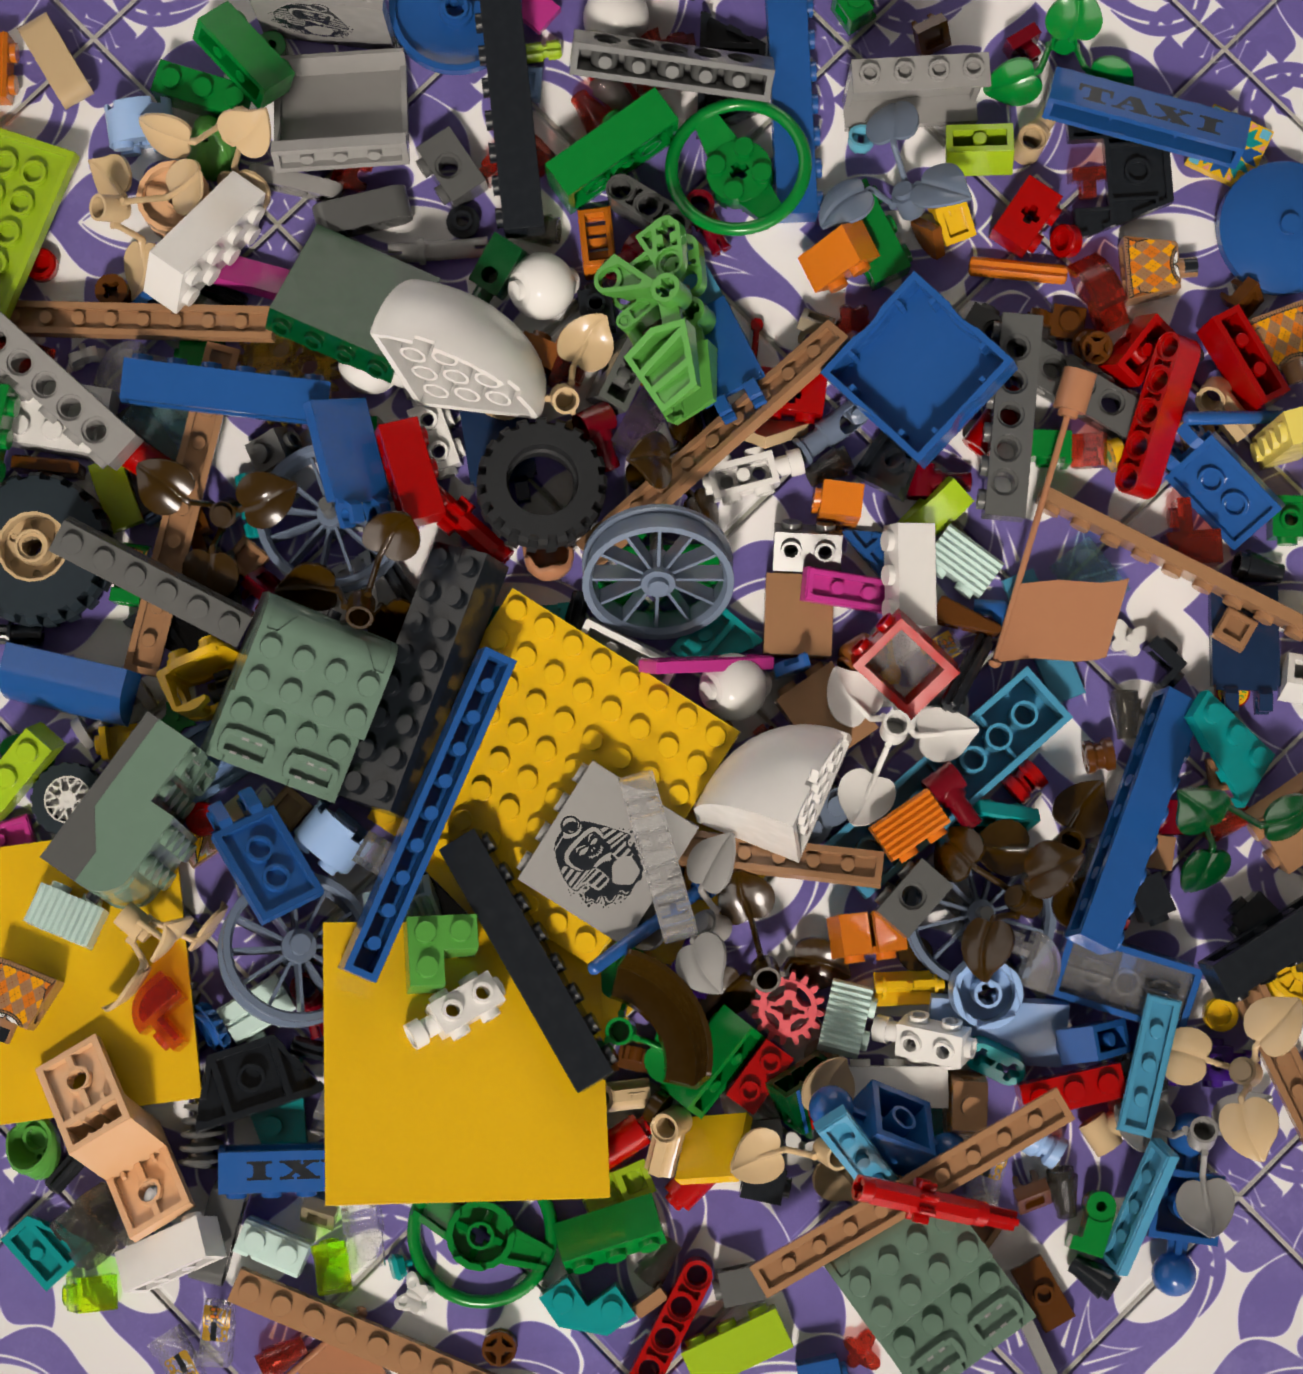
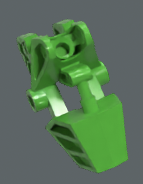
M664 215L635 236L644 252L630 263L613 254L596 271L594 285L602 295L612 297L613 304L622 311L616 318V324L628 335L633 345L624 356V359L650 394L667 422L679 425L717 401L718 348L708 339H705V335L709 334L715 327L716 316L698 298L707 288L703 245L693 235L686 234L685 227L678 220L670 215ZM668 227H672L675 230L669 234L670 243L663 236L668 232ZM687 245H690L693 249L688 251ZM610 272L616 273L617 281L615 285L603 288L601 284L603 277ZM695 274L698 277L697 284L692 289H689L683 281L687 276ZM620 298H621V299H624V300H627V301H629L630 303H628V304H621V303H620ZM660 318L662 319L661 325L650 327ZM649 328V330L644 335H642V332Z

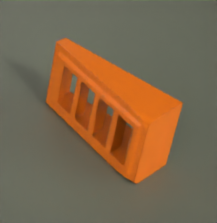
M610 206L577 210L583 270L586 280H594L596 271L604 264V261L613 254H616ZM605 221V225L586 227V223ZM607 235V237L587 239V236ZM608 248L606 251L589 253L591 249Z

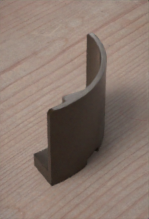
M628 949L617 965L610 999L617 1000L633 1008L655 1028L664 1056L663 1082L697 1090L711 1077L713 1066L712 1037L703 1008L690 987L671 968L643 952Z

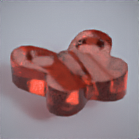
M847 304L841 305L839 308L840 318L835 325L846 335L851 331L860 333L871 323L868 319L869 310L867 305L860 304L855 308Z
M869 1328L863 1329L856 1337L847 1336L843 1341L845 1348L849 1351L846 1361L851 1368L862 1365L870 1370H877L880 1367V1359L872 1351L876 1338Z

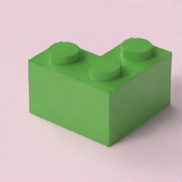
M477 914L406 917L403 932L407 994L437 993L444 989L446 985L444 958L475 957L479 949Z

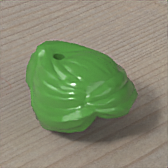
M211 115L199 116L194 121L191 137H197L214 126L218 118ZM219 130L209 136L208 140H203L197 145H190L191 152L186 159H194L199 162L201 172L206 180L217 181L221 171H232L231 164L236 146L232 147L225 143L221 138Z
M49 1119L16 1123V1126L7 1133L6 1155L12 1169L34 1180L41 1181L48 1178L57 1168L61 1158V1141L56 1126Z

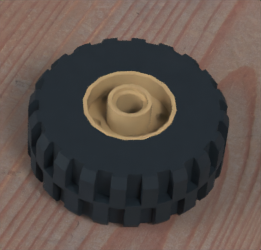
M30 472L28 477L22 478L17 474L6 478L7 483L0 487V617L28 627L45 626L47 628L60 627L64 621L72 623L82 618L81 613L87 608L93 610L100 603L97 598L103 590L108 592L112 583L48 550L64 519L68 516L118 541V537L112 530V522L101 507V504L92 495L64 477L54 474L46 476L42 472ZM42 546L41 551L36 555L37 550Z

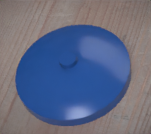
M389 0V16L394 35L401 48H404V52L416 63L428 70L445 75H466L487 68V66H480L478 46L484 45L483 33L477 34L475 13H481L480 1Z
M1276 161L1253 168L1235 181L1228 189L1218 209L1216 240L1225 264L1242 283L1248 276L1259 282L1261 291L1264 294L1290 296L1303 293V164Z

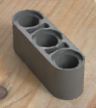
M626 174L613 175L607 181L606 193L610 208L616 214L642 230L659 217L670 215L685 227L686 234L692 235L690 219L688 220L680 212L677 205ZM619 191L630 192L626 197H615V194ZM648 207L657 209L651 215L642 214V211ZM668 227V232H667L666 234H664L663 236H664V237L669 241V243H670L669 234H670V232H672V231H670V230H669L670 227Z
M401 184L323 201L312 207L315 224H319L348 238L401 226L413 220L406 186Z
M216 1179L204 1216H217L227 1257L189 1273L188 1278L220 1287L223 1286L250 1194H247V1197L243 1199H228L226 1194L218 1195V1180Z

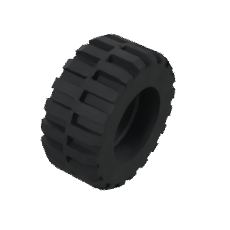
M547 417L536 418V422L528 423L527 419L516 422V427L510 429L507 426L501 430L499 437L496 440L492 439L484 456H481L476 481V496L478 505H480L482 510L481 515L484 521L492 526V532L498 538L502 536L506 538L508 545L516 549L518 545L527 548L526 552L536 553L537 549H546V553L556 552L558 547L564 546L568 548L574 545L575 541L579 537H583L591 529L592 525L597 522L607 489V476L604 472L605 463L603 457L598 456L596 453L597 446L594 442L584 439V432L576 426L571 430L565 427L566 421L556 419V423L546 422ZM533 457H547L565 466L573 479V494L568 504L562 510L548 515L533 514L519 507L514 502L509 489L510 476L519 463Z

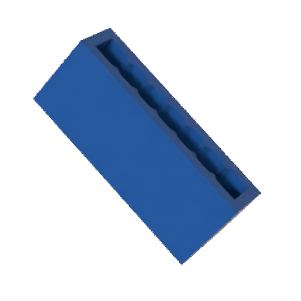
M6 642L0 663V690L6 699L124 727L129 726L142 674L120 667Z

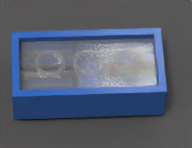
M1064 928L1046 985L1049 995L1140 1023L1146 993L1182 1001L1176 1028L1187 1026L1203 975L1197 964L1123 942L1116 952L1098 955L1064 938L1067 928Z

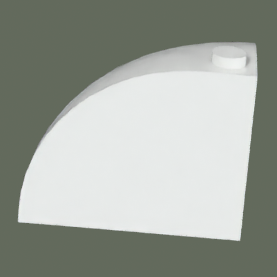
M410 279L402 282L386 297L375 317L370 334L416 405L529 419L541 417L546 395V378L541 359L524 333L503 313L480 298L460 289L420 279Z
M797 724L774 728L751 738L734 750L722 762L707 783L703 793L693 807L697 822L723 833H732L735 835V838L799 863L852 741L851 735L832 727Z

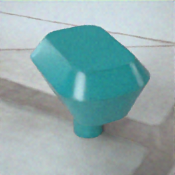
M391 1254L388 1258L393 1279L398 1281L407 1275L406 1267L413 1265L412 1259L404 1261L401 1254Z

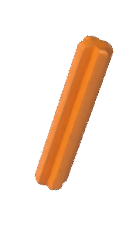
M976 256L970 258L968 265L970 276L1061 285L1065 284L1068 274L1066 265Z

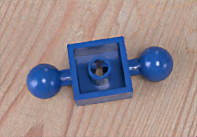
M874 1079L853 1100L850 1094L843 1088L827 1085L819 1088L812 1095L809 1102V1114L813 1122L843 1104L894 1172L900 1176H904L965 1140L960 1135L952 1132H943L934 1137L930 1102Z
M1193 1112L1178 1115L1175 1126L1171 1131H1178L1183 1126L1190 1127L1192 1121L1201 1115ZM1185 1135L1176 1139L1168 1138L1170 1145L1180 1158L1146 1233L1147 1237L1167 1239L1166 1252L1154 1261L1151 1277L1155 1287L1161 1293L1171 1297H1178L1188 1293L1196 1281V1268L1187 1256L1188 1243L1218 1247L1219 1236L1208 1238L1183 1221L1176 1209V1194L1181 1185L1189 1180L1200 1181V1170H1197L1198 1156L1201 1154L1189 1146L1187 1136ZM1206 1171L1207 1181L1213 1178L1226 1179L1224 1175Z

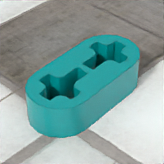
M985 1036L972 1037L977 1039L976 1051L979 1052L984 1048L986 1056L979 1055L977 1058L969 1059L967 1065L971 1069L1008 1086L1016 1085L1024 1079L1026 1069L1024 1060L1019 1053ZM1012 1063H1015L1016 1070L1010 1069L1007 1073L1004 1072L1003 1065L1010 1066Z

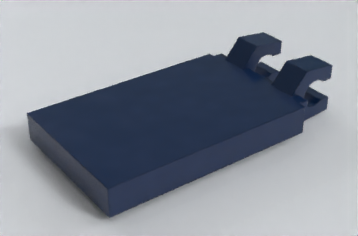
M459 410L471 485L474 484V487H477L478 465L492 439L496 440L499 437V432L507 426L510 429L516 427L517 421L527 419L529 423V418L517 417L511 420H501L488 416L485 413ZM535 457L519 463L510 476L509 482L514 481L518 504L531 503L528 479L534 478V475H537Z
M1247 586L1279 602L1278 586ZM1211 592L1208 595L1210 687H1216V690H1221V703L1233 714L1239 711L1238 691H1254V715H1268L1269 712H1273L1272 691H1277V688L1281 686L1279 626L1275 624L1267 626L1259 622L1244 650L1238 653L1210 637L1228 607L1222 602V597ZM1241 608V610H1238L1239 612L1255 620L1253 618V613L1243 608Z

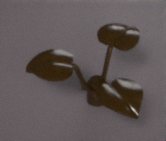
M699 413L679 425L668 422L670 434L677 441L676 445L671 449L667 438L659 431L647 433L635 444L626 457V461L629 462L626 467V479L631 488L637 489L645 481L656 489H663L668 486L672 479V460L669 457L679 452L704 430ZM698 488L695 492L689 489L684 493L688 498L684 501L683 507L705 515L718 525L719 512L717 504L714 503L712 495L706 496L705 488Z
M152 458L143 460L136 466L139 496L143 504L153 513L158 515L174 514L180 509L182 502L187 505L210 508V520L218 527V531L209 546V551L197 548L187 554L182 565V574L225 597L233 592L239 581V567L234 558L225 552L215 553V549L223 533L226 532V528L237 522L242 512H245L246 520L253 528L267 529L273 527L291 509L298 489L296 481L270 472L255 471L245 475L240 480L236 488L237 500L231 497H225L218 502L213 500H196L186 497L194 490L195 479L192 473L182 464L168 459Z
M386 511L374 516L365 525L362 534L363 545L369 550L378 552L366 590H357L347 599L342 588L334 586L336 576L330 568L317 562H304L290 570L276 586L275 594L315 611H325L335 607L338 595L341 601V609L346 610V622L351 627L356 629L367 628L368 632L396 643L411 602L403 598H395L387 605L383 602H379L376 605L372 590L384 555L393 561H404L412 558L417 553L421 537L413 517L402 511Z
M1092 780L1074 784L1063 790L1055 798L1052 806L1053 819L1058 824L1066 826V829L1057 834L1052 839L1053 841H1058L1081 852L1085 847V839L1096 837L1102 833L1109 815L1104 781ZM1001 819L989 824L980 833L986 850L979 861L990 871L1001 876L1013 877L1024 873L1025 858L1033 848L1028 847L1030 842L1028 831L1019 822L1010 819ZM1086 876L1078 878L1075 882L1072 879L1068 886L1052 897L1051 907L1054 917L1065 928L1069 925Z
M952 826L946 829L948 833L936 841L934 867L949 882L964 880L972 868L975 872L1006 891L1004 900L1011 912L993 914L989 921L983 918H975L966 927L962 936L961 950L963 958L970 971L979 980L988 983L992 975L1005 964L1013 951L1015 934L1011 926L1001 920L1009 918L1018 920L1020 915L1026 918L1037 916L1043 908V899H1048L1058 894L1076 875L1086 857L1084 853L1058 841L1045 840L1039 842L1029 851L1024 861V870L1029 876L1024 880L1025 886L1022 884L1010 886L976 864L983 857L986 846L981 835L975 830L966 826Z
M741 869L733 871L729 883L718 894V905L721 907L720 913L727 916L731 920L732 925H739L748 920L757 958L751 964L752 975L748 972H743L739 975L736 968L726 965L723 977V994H708L705 1000H700L707 1020H710L712 1015L718 1012L724 1004L736 1014L745 1010L751 1005L752 998H755L756 988L765 993L776 990L781 983V977H785V971L788 967L789 974L792 969L796 970V978L800 980L805 974H808L807 984L811 986L818 983V990L831 986L833 978L840 980L851 978L850 967L844 963V958L832 959L830 942L821 937H807L798 941L795 946V956L787 957L781 967L778 966L775 958L764 955L754 918H763L772 911L775 904V893L771 884L766 879Z

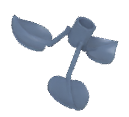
M908 101L891 103L877 111L866 125V135L870 142L875 145H884L890 142L902 179L901 182L894 186L892 199L873 186L865 188L861 179L852 178L841 181L827 192L822 201L819 212V224L822 230L846 223L852 224L866 217L874 206L875 200L873 195L885 202L890 210L897 208L901 218L907 221L919 218L924 213L925 208L952 206L972 200V195L962 170L952 163H941L932 166L923 173L921 181H915L914 184L909 182L897 146V140L909 139L918 130L920 119L913 104Z

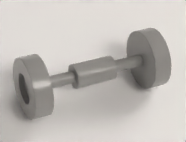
M141 679L134 705L141 702L146 710L150 712L158 707V703ZM80 716L70 721L74 733L87 750L95 746L92 732L99 726L104 724L109 726L111 724L97 720L88 726Z

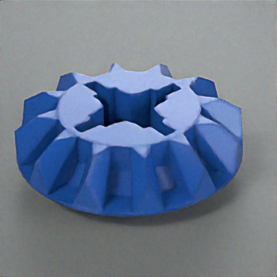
M200 1002L195 1005L196 1026L206 1043L213 1050L223 1051L229 1049L231 1037L217 1011L207 1002Z

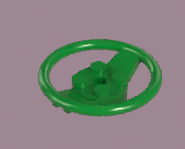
M740 98L716 101L692 114L675 133L669 145L665 161L667 188L680 212L700 228L726 236H745L770 229L787 218L802 200L808 188L812 171L810 146L799 124L787 112L772 103ZM734 111L759 113L773 119L789 133L796 146L799 164L797 179L793 189L782 203L772 188L774 172L768 153L748 137L737 138L719 116L720 114ZM694 131H696L707 157L705 164L706 178L713 199L722 208L742 209V212H746L755 220L746 222L716 220L697 210L687 199L680 185L678 163L684 144ZM744 172L746 177L741 179L739 176L735 177V174Z
M537 1200L544 1219V1242L517 1228L514 1216L497 1201L465 1202L464 1204H412L407 1224V1242L414 1266L427 1285L432 1286L438 1295L452 1303L476 1309L496 1308L510 1304L534 1289L543 1279L553 1262L557 1241L552 1224L558 1223L553 1201ZM421 1223L447 1241L448 1249L453 1255L454 1260L466 1269L485 1271L499 1264L531 1269V1272L515 1286L499 1293L478 1295L460 1291L444 1282L428 1263L421 1242ZM480 1225L487 1227V1233L491 1235L490 1240L484 1239L483 1243L476 1242V1234L472 1233V1229L474 1227L479 1229Z

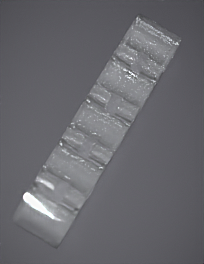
M650 769L618 778L665 945L698 936V928L653 770Z

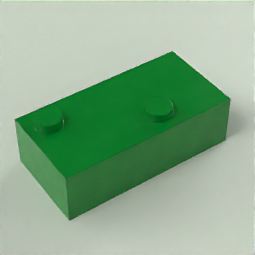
M655 87L621 111L615 109L603 118L601 125L545 163L547 183L570 215L606 190L607 181L613 175L630 174L670 145L678 130L679 119Z

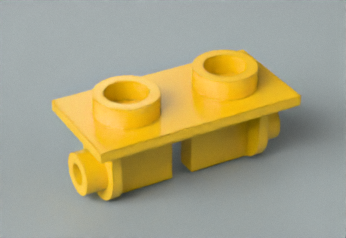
M929 970L873 972L874 996L878 999L877 1007L930 1005L931 993H943L945 991V980L938 977L937 974H932Z

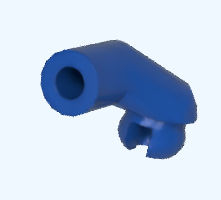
M975 599L974 611L983 616H992L1002 627L1009 603L1006 600Z

